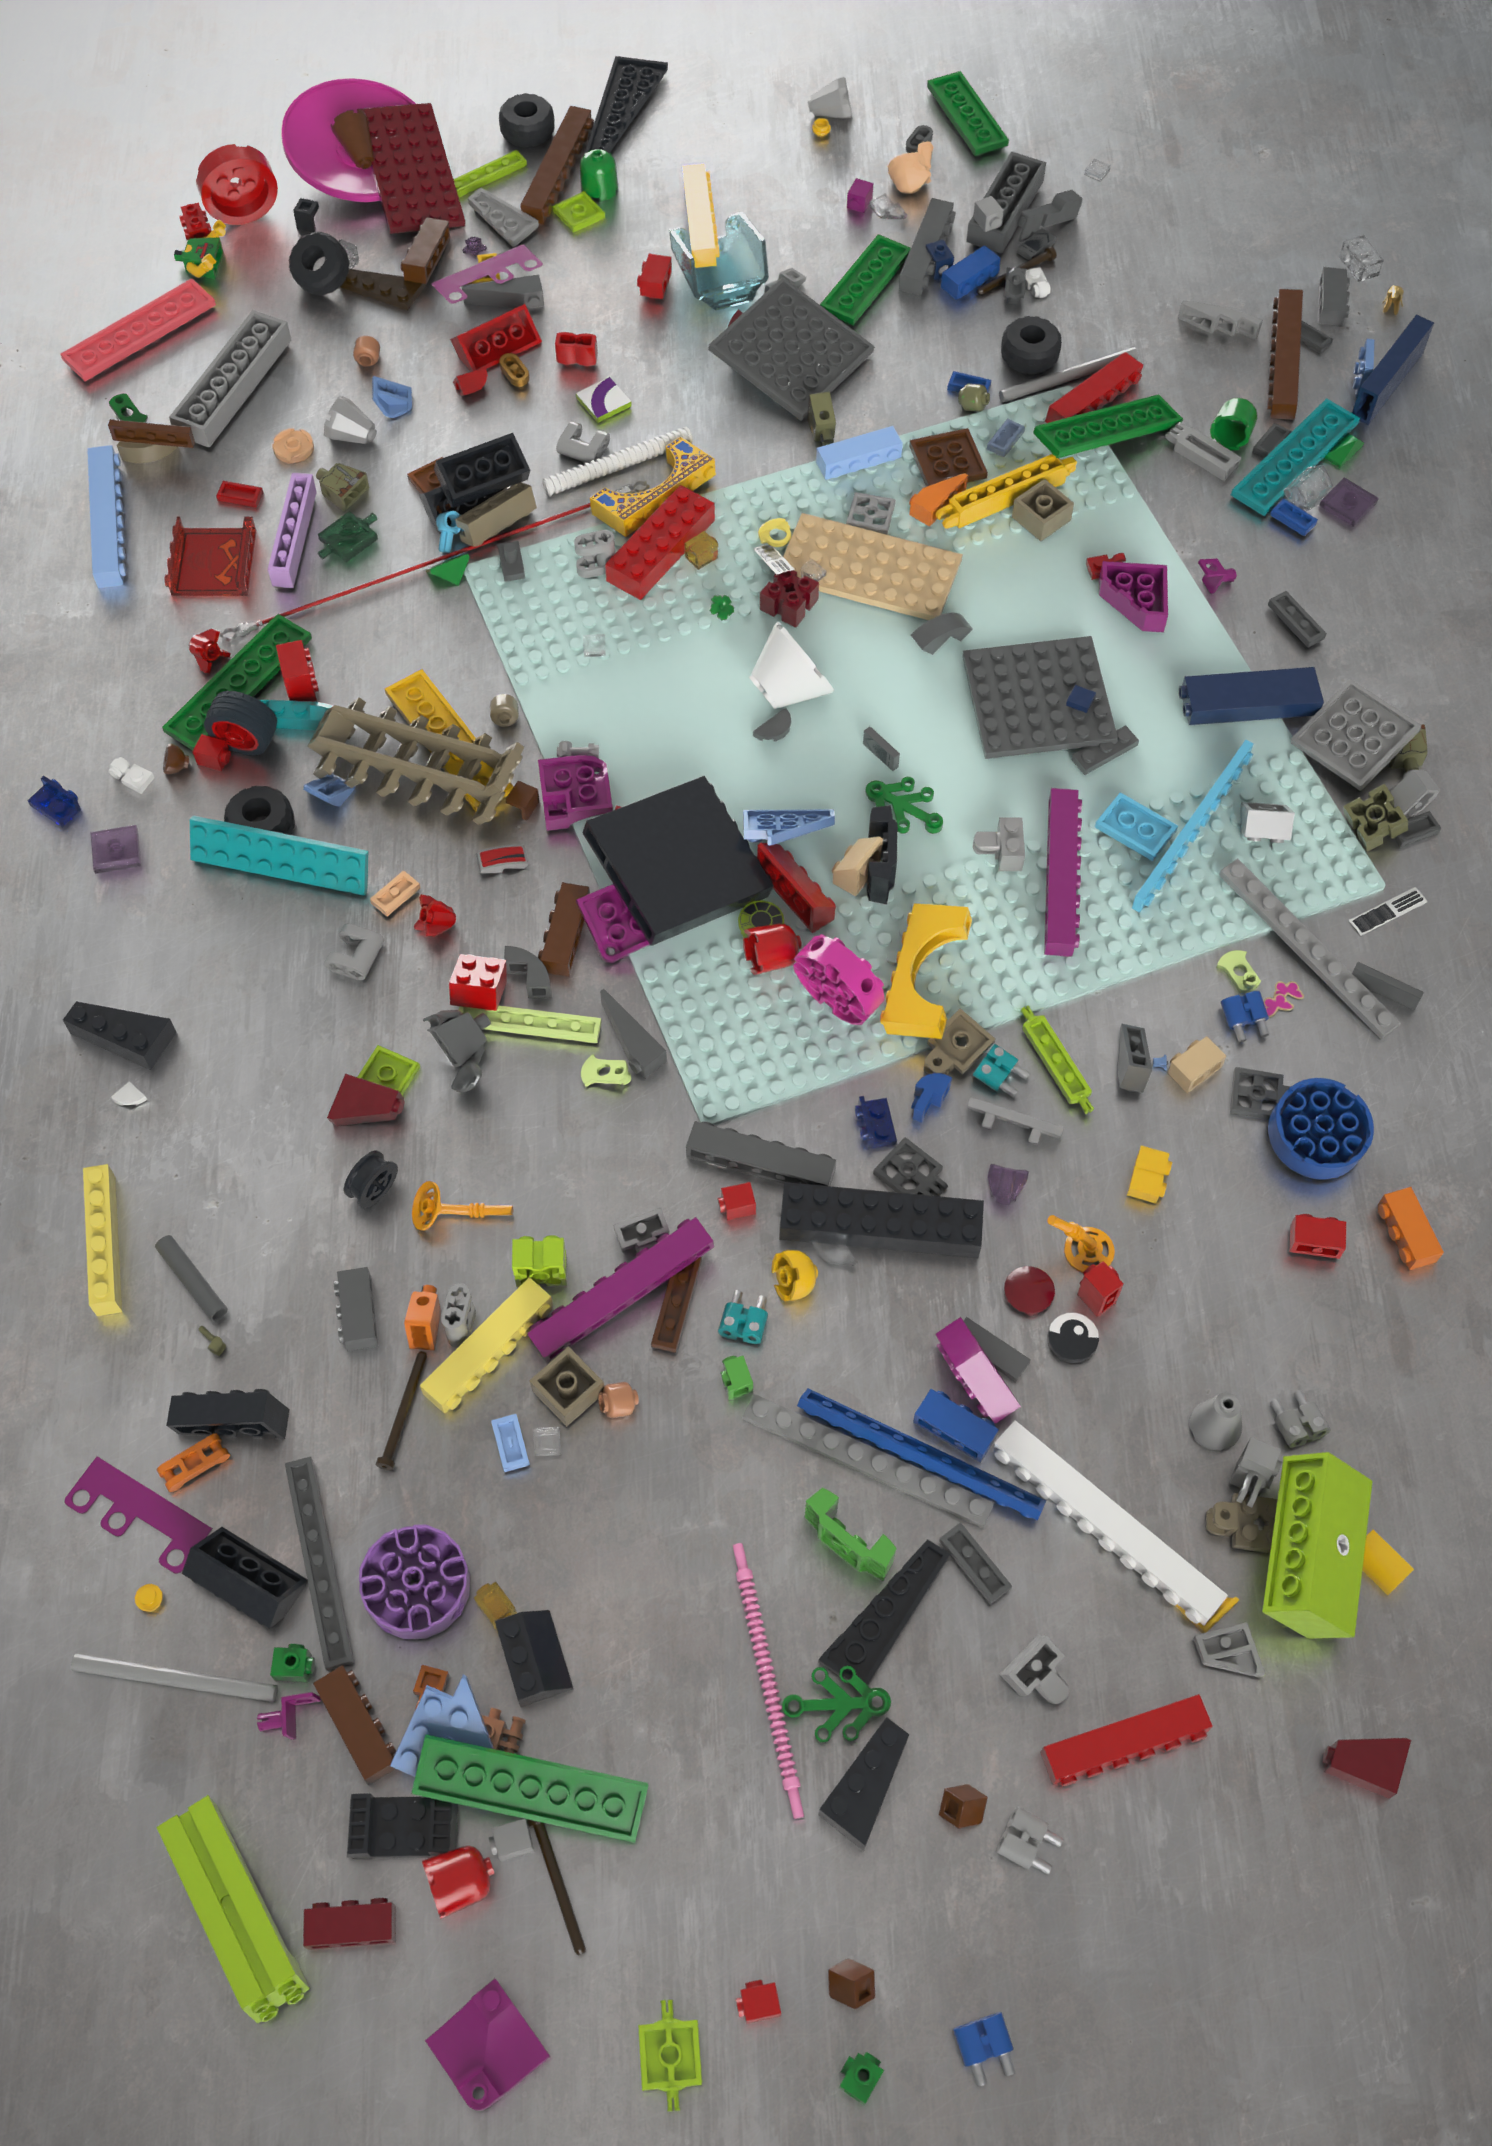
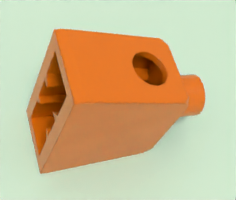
M424 1285L421 1292L415 1291L411 1294L404 1321L408 1344L411 1349L435 1351L441 1309L438 1294H436L437 1288L432 1285Z

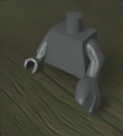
M442 1010L424 1018L423 1022L429 1021L431 1025L427 1031L432 1034L454 1067L462 1066L451 1085L452 1090L464 1093L475 1088L482 1076V1071L478 1064L485 1050L484 1043L487 1041L482 1030L491 1025L489 1018L484 1013H481L473 1019L470 1013H462L459 1010Z

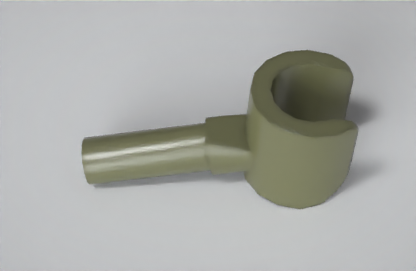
M200 1326L198 1330L211 1342L207 1349L213 1354L220 1356L225 1350L226 1344L220 1337L212 1335L204 1326Z

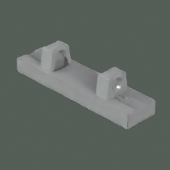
M970 1097L967 1104L968 1109L985 1114L982 1127L991 1130L994 1120L997 1118L1031 1129L1028 1142L1038 1145L1042 1133L1061 1139L1064 1130L1062 1126Z

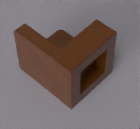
M517 781L506 798L507 804L521 809L522 819L526 821L540 802L538 789L521 781Z
M968 1784L945 1788L939 1816L957 1828L981 1824L988 1797Z
M846 1959L828 1969L829 1996L832 1999L857 2009L875 1998L873 1969L852 1959Z

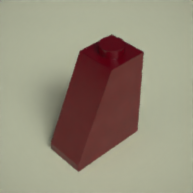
M345 1073L327 1119L336 1126L395 1120L397 1114H400L404 1108V1097L398 1090Z
M1408 1738L1338 1740L1332 1746H1327L1323 1762L1326 1763L1324 1772L1390 1799L1398 1792L1411 1740Z

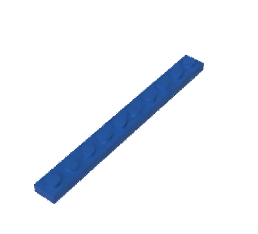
M809 1388L799 1399L797 1407L802 1408L809 1415L819 1416L827 1420L832 1426L842 1427L850 1431L855 1437L865 1438L881 1449H888L897 1453L904 1460L914 1461L922 1465L927 1471L937 1472L945 1476L950 1482L960 1483L978 1495H985L994 1499L1001 1506L1011 1507L1019 1511L1026 1518L1038 1520L1046 1500Z

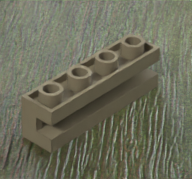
M523 482L507 487L456 518L457 527L464 529V532L459 534L461 542L473 547L479 546L488 538L496 536L499 531L512 526L520 518L528 516L530 512L537 509L532 487Z

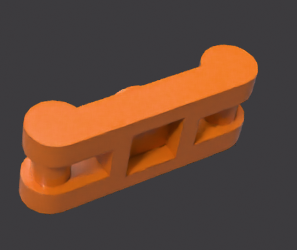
M217 1433L209 1435L157 1468L159 1476L166 1480L165 1486L170 1493L179 1490L183 1484L214 1465L229 1459L230 1454L220 1444L222 1440ZM211 1449L213 1453L206 1457L204 1452ZM180 1467L182 1472L175 1476L174 1470Z

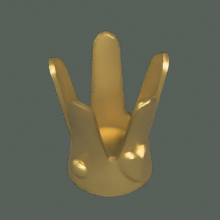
M1400 286L1389 288L1387 297L1382 302L1386 301L1383 309L1384 313L1388 311L1392 303H1394L1395 315L1399 312L1400 301L1401 307H1403L1402 298L1404 291Z

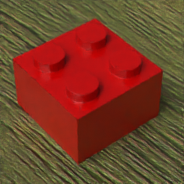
M302 640L276 645L289 701H317L315 692H319V688L315 678L313 663L308 662L312 661L309 648H304Z
M460 954L449 981L450 1005L497 1011L507 983L506 960Z

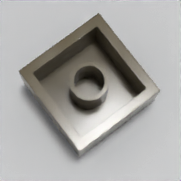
M1044 479L1014 500L1012 518L1038 540L1042 541L1071 521L1074 503Z
M569 1346L529 1380L532 1392L566 1427L598 1399L599 1393L604 1388V1382Z

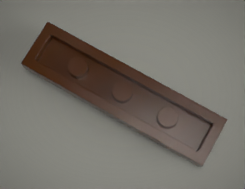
M112 419L108 423L114 441L194 448L195 445L191 427Z
M699 1257L669 1279L651 1341V1347L676 1353L702 1257Z

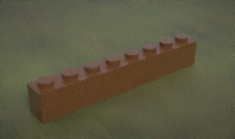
M569 106L520 204L521 211L537 219L539 224L544 225L547 217H550L552 206L557 203L558 194L563 191L564 182L569 178L570 170L575 166L577 156L581 154L582 145L584 142H587L588 133L592 130L594 124L590 109Z
M1279 289L1278 297H1274L1273 310L1276 311H1273L1272 323L1275 325H1272L1271 338L1275 339L1271 340L1270 352H1274V354L1270 355L1269 366H1273V368H1270L1269 381H1272V383H1269L1268 395H1271V397H1268L1267 410H1271L1270 419L1295 420L1298 405L1303 290Z

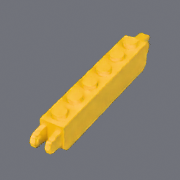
M1050 454L953 495L949 500V505L940 508L935 515L938 520L944 519L942 524L945 529L954 526L958 528L964 527L1013 506L1014 500L1044 479L1054 487L1064 484L1066 477L1075 471L1077 461L1073 457L1060 460L1053 454Z

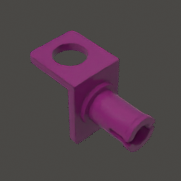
M1217 558L1199 559L1198 564L1205 573L1202 582L1210 594H1214L1222 582H1234V579H1236L1235 569H1224Z
M309 1692L281 1697L282 1709L280 1711L258 1714L257 1720H262V1722H257L259 1731L282 1728L284 1737L291 1740L296 1739L295 1706L321 1702L320 1696Z

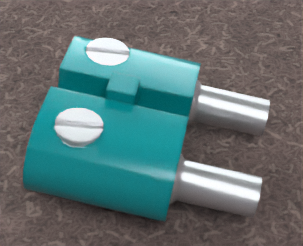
M994 1044L973 1073V1076L996 1092L998 1089H1002L1014 1097L1018 1090L1005 1082L1006 1077L1013 1071L1026 1080L1030 1073L1017 1064L1019 1059L997 1044Z
M735 1290L732 1301L725 1305L718 1333L728 1339L736 1340L739 1337L743 1338L742 1342L759 1344L761 1343L768 1318V1313L765 1311L767 1297L759 1296L756 1307L750 1306L749 1309H746L743 1304H740L743 1293Z

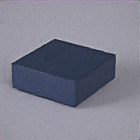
M1075 685L1067 699L1066 706L1087 713L1095 699L1096 692Z

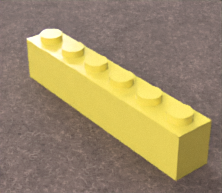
M108 1164L83 1168L89 1306L96 1316L122 1312L116 1177Z
M529 1277L420 1385L423 1395L444 1414L449 1409H455L461 1402V1397L468 1390H474L478 1386L480 1378L486 1372H492L498 1365V1360L504 1354H510L516 1347V1342L522 1336H528L527 1333L531 1331L530 1327L540 1318L544 1319L550 1314L553 1306L551 1296Z

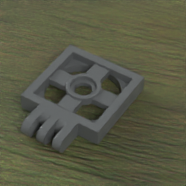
M1235 1067L1230 1114L1269 1119L1274 1107L1269 1111L1261 1110L1262 1101H1276L1277 1104L1291 1086L1283 1085V1074ZM1253 1078V1084L1250 1087L1239 1085L1244 1079ZM1265 1080L1270 1083L1275 1091L1267 1090L1263 1085V1081ZM1253 1091H1261L1262 1096L1255 1097L1253 1095ZM1238 1095L1249 1097L1252 1100L1251 1108L1243 1107L1238 1101Z
M906 1137L873 1171L876 1177L897 1193L940 1196L942 1194L941 1190L945 1191L948 1188L947 1183L937 1176L942 1171L943 1166ZM912 1153L915 1155L911 1159L904 1160L898 1154ZM923 1161L926 1162L929 1168L927 1177L918 1171V1166ZM889 1162L894 1164L899 1171L893 1178L887 1175L886 1168ZM905 1166H911L913 1168V1171L911 1173H905L903 1168ZM906 1179H913L919 1184L915 1189H905L901 1186Z

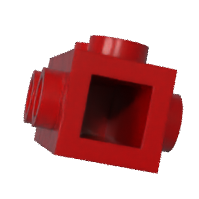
M199 202L181 206L182 215H179V219L186 240L208 236L212 231L211 225L208 222L206 211L201 210Z

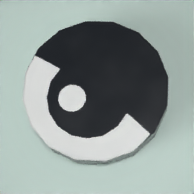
M1065 1313L1058 1316L1051 1323L1047 1334L1048 1346L1060 1360L1068 1363H1081L1095 1353L1099 1343V1333L1094 1322L1088 1317L1078 1313Z

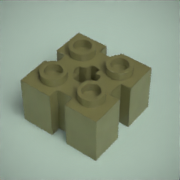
M1385 784L1368 792L1367 800L1362 801L1359 797L1343 806L1344 817L1353 830L1357 829L1358 839L1366 852L1383 844V837L1389 835L1393 839L1408 831V819L1399 806L1394 808V797Z

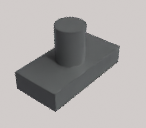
M519 541L498 544L504 582L525 579Z

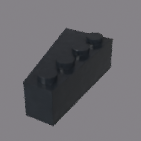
M78 1001L74 1003L63 1019L70 1034L149 1070L153 1068L177 1033L170 1018Z
M255 1389L254 1392L231 1390L230 1393L207 1391L206 1394L198 1395L193 1392H183L182 1395L171 1396L166 1426L177 1434L209 1436L215 1431L227 1437H236L237 1432L251 1435L252 1438H263L264 1433H272L276 1439H285L290 1409L265 1389Z
M888 1717L885 1718L820 1807L818 1813L822 1819L863 1851L909 1737L906 1731Z

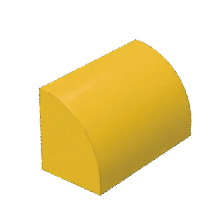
M1372 1530L1366 1536L1362 1571L1389 1595L1414 1568L1377 1532Z

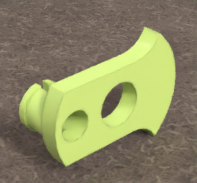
M1234 950L1224 954L1219 959L1216 968L1226 972L1240 993L1251 992L1260 985L1261 980L1247 962L1245 957L1247 952ZM1241 967L1246 973L1244 976H1238L1234 973V968Z
M593 1054L585 1061L581 1069V1079L586 1087L593 1083L619 1085L623 1083V1085H626L631 1080L625 1060L597 1059ZM610 1067V1072L607 1075H599V1071L602 1068Z

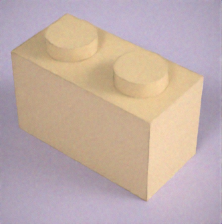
M1206 1036L1201 1041L1195 1040L1183 1054L1177 1053L1170 1060L1171 1065L1168 1074L1188 1093L1221 1069L1227 1056Z

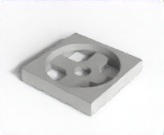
M855 492L846 524L887 535L896 499ZM869 502V504L866 506H859L863 503ZM877 505H882L886 510H880ZM873 510L875 514L869 515L867 511ZM853 514L863 515L865 517L864 522L856 521ZM876 518L886 519L882 525L873 524V520Z

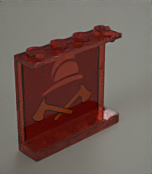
M244 516L243 528H184L181 518L177 517L176 525L172 527L171 557L167 559L168 574H165V586L169 587L171 596H248L256 539V527L253 517Z

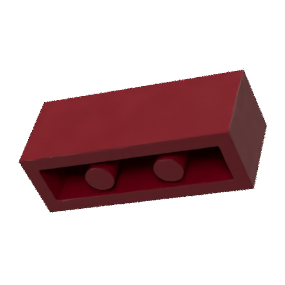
M374 1898L370 1900V1904L359 1905L358 1900L342 1901L341 1906L330 1907L328 1902L313 1903L311 1909H304L303 1947L308 1950L396 1943V1906L392 1902H388V1898Z

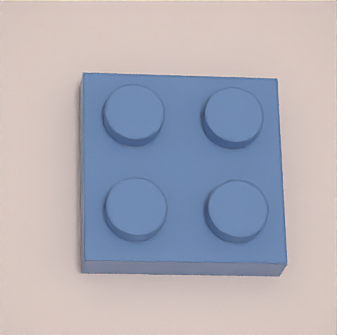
M1366 339L1364 347H1360L1358 355L1360 360L1355 362L1353 374L1356 375L1353 381V389H1356L1355 398L1358 397L1363 383L1373 372L1375 339Z

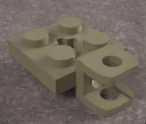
M960 1008L946 1022L942 1039H928L927 1044L933 1050L925 1058L924 1072L926 1074L941 1073L948 1075L955 1068L963 1075L995 1043L996 1039ZM965 1037L967 1039L966 1045L958 1046L956 1038L962 1039Z
M1235 1493L1232 1495V1503L1217 1502L1213 1508L1206 1511V1530L1214 1535L1227 1537L1232 1535V1548L1265 1553L1271 1552L1278 1499L1257 1496L1251 1508L1246 1506L1249 1495H1245L1243 1502L1240 1503L1236 1501L1239 1493ZM1258 1518L1262 1519L1265 1523L1262 1530H1259L1258 1525L1254 1524V1521Z

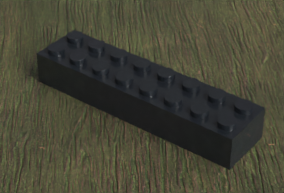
M784 1182L779 1240L979 1258L982 1246L984 1200Z

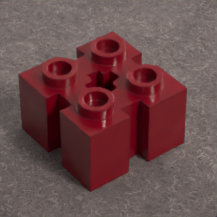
M795 570L775 574L773 583L768 582L760 592V610L773 617L779 614L782 616L781 621L796 628L805 617V609L810 611L818 601L819 582L805 575L799 578Z

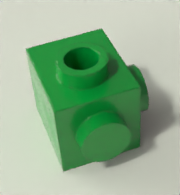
M289 1644L288 1648L274 1647L270 1676L279 1682L308 1683L309 1674H313L315 1668V1658L312 1657L309 1650L301 1644Z
M865 2052L864 2056L858 2053L855 2059L849 2056L840 2072L845 2077L839 2089L862 2105H865L884 2071L879 2067L881 2061L868 2052Z

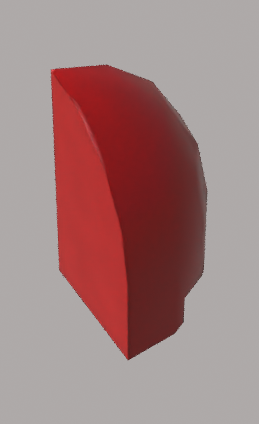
M483 368L456 376L453 380L455 389L461 390V396L475 393L482 389L487 380V369Z

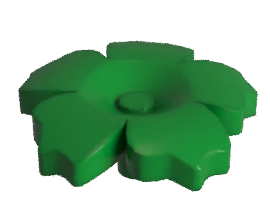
M721 595L713 596L711 599L713 604H711L709 611L712 615L717 614V618H720L721 621L727 620L728 616L734 613V606L729 605L732 601L726 595L723 597Z

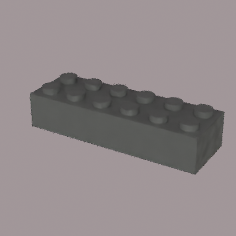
M1011 151L984 198L992 196L1004 210L1002 226L984 232L972 216L968 223L966 242L980 247L985 245L992 251L1002 253L1018 227L1017 223L1021 212L1029 208L1044 182L1047 162Z

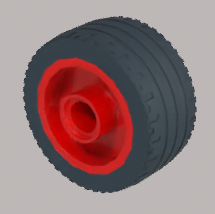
M236 691L220 692L213 700L204 721L205 730L210 737L225 740L231 751L253 756L265 752L277 726L276 715L266 704L248 694Z

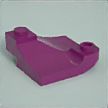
M589 755L538 760L547 831L566 829L577 821L613 811L607 764L603 760Z
M613 884L576 900L593 937L598 954L603 961L614 963L650 945ZM612 948L614 950V954L608 955L606 953V949Z
M496 1978L471 1997L467 2004L425 2040L466 2104L477 2111L491 2107L551 2057ZM481 2087L484 2089V2096L476 2100L474 2098V2090Z

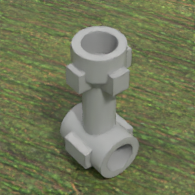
M561 741L559 747H557V757L589 755L599 758V745L589 743L588 747H572L571 742Z

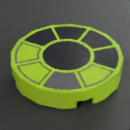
M763 900L747 904L740 911L738 917V926L744 938H747L748 935L745 934V929L784 924V915L780 908L772 902Z

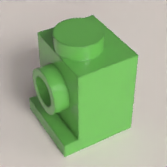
M729 1356L722 1361L724 1371L721 1372L724 1386H727L728 1399L731 1400L752 1393L753 1381L744 1356Z

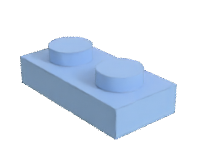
M517 1414L491 1420L504 1472L529 1466Z

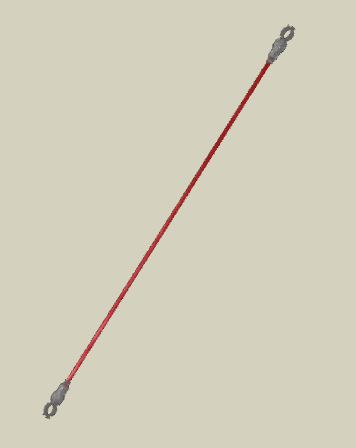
M639 480L634 483V486L625 485L614 492L626 494L644 492L649 489V484H647V480L645 482ZM637 485L646 486L644 489L635 488ZM590 503L579 506L577 508L526 525L513 531L483 541V543L479 546H468L462 548L460 550L448 553L446 555L434 558L421 564L409 567L407 569L395 572L393 574L381 577L368 583L356 586L354 588L342 591L329 597L281 613L280 615L283 617L289 616L291 614L303 611L305 609L342 597L344 595L367 588L369 586L381 583L383 581L406 574L419 568L431 565L433 563L445 560L458 554L484 546L486 544L509 537L522 531L534 528L536 526L548 523L561 517L591 507ZM275 616L262 621L243 622L238 624L235 629L226 628L220 633L223 642L225 640L228 642L234 641L237 636L244 637L249 635L250 632L258 630L264 624L269 623ZM228 632L235 633L232 637L224 636Z

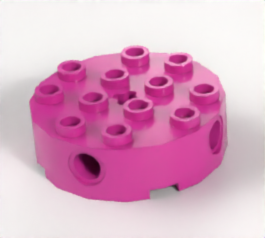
M822 934L814 936L794 958L796 961L793 965L794 972L801 984L820 1004L825 1002L832 1008V1014L843 1021L853 1025H862L885 1000L882 989L884 984L872 973L871 964L867 960L857 957L851 950L845 947V944L839 938L831 939Z

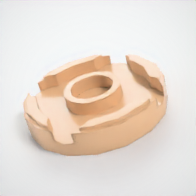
M290 428L281 431L275 436L274 443L272 444L276 458L289 464L306 460L314 451L311 435L302 429L298 431Z

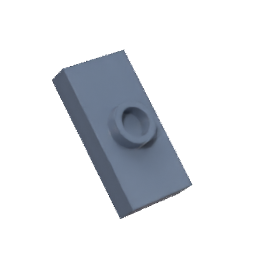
M1007 419L988 442L987 450L1005 457L1024 433L1025 426Z

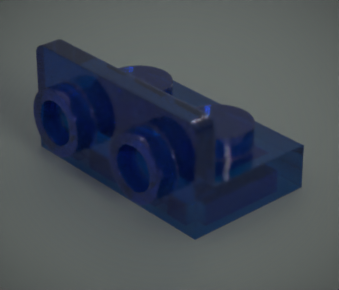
M43 775L40 778L43 786L27 801L31 807L59 826L64 827L81 811L78 803L79 798L73 791L63 789L55 779L50 780Z
M860 1096L858 1105L855 1106V1115L857 1120L861 1119L860 1136L862 1141H866L867 1148L874 1149L897 1145L887 1098L865 1101L864 1096Z

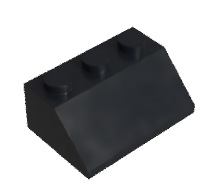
M550 1610L519 1612L495 1621L520 1707L574 1689Z

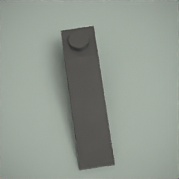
M539 275L513 278L501 284L489 281L462 286V290L467 294L464 304L516 308L525 304L527 309L544 306L543 290Z
M602 989L600 991L601 1003L627 1056L629 1066L636 1074L640 1073L646 1079L667 1062L666 1050L605 989Z

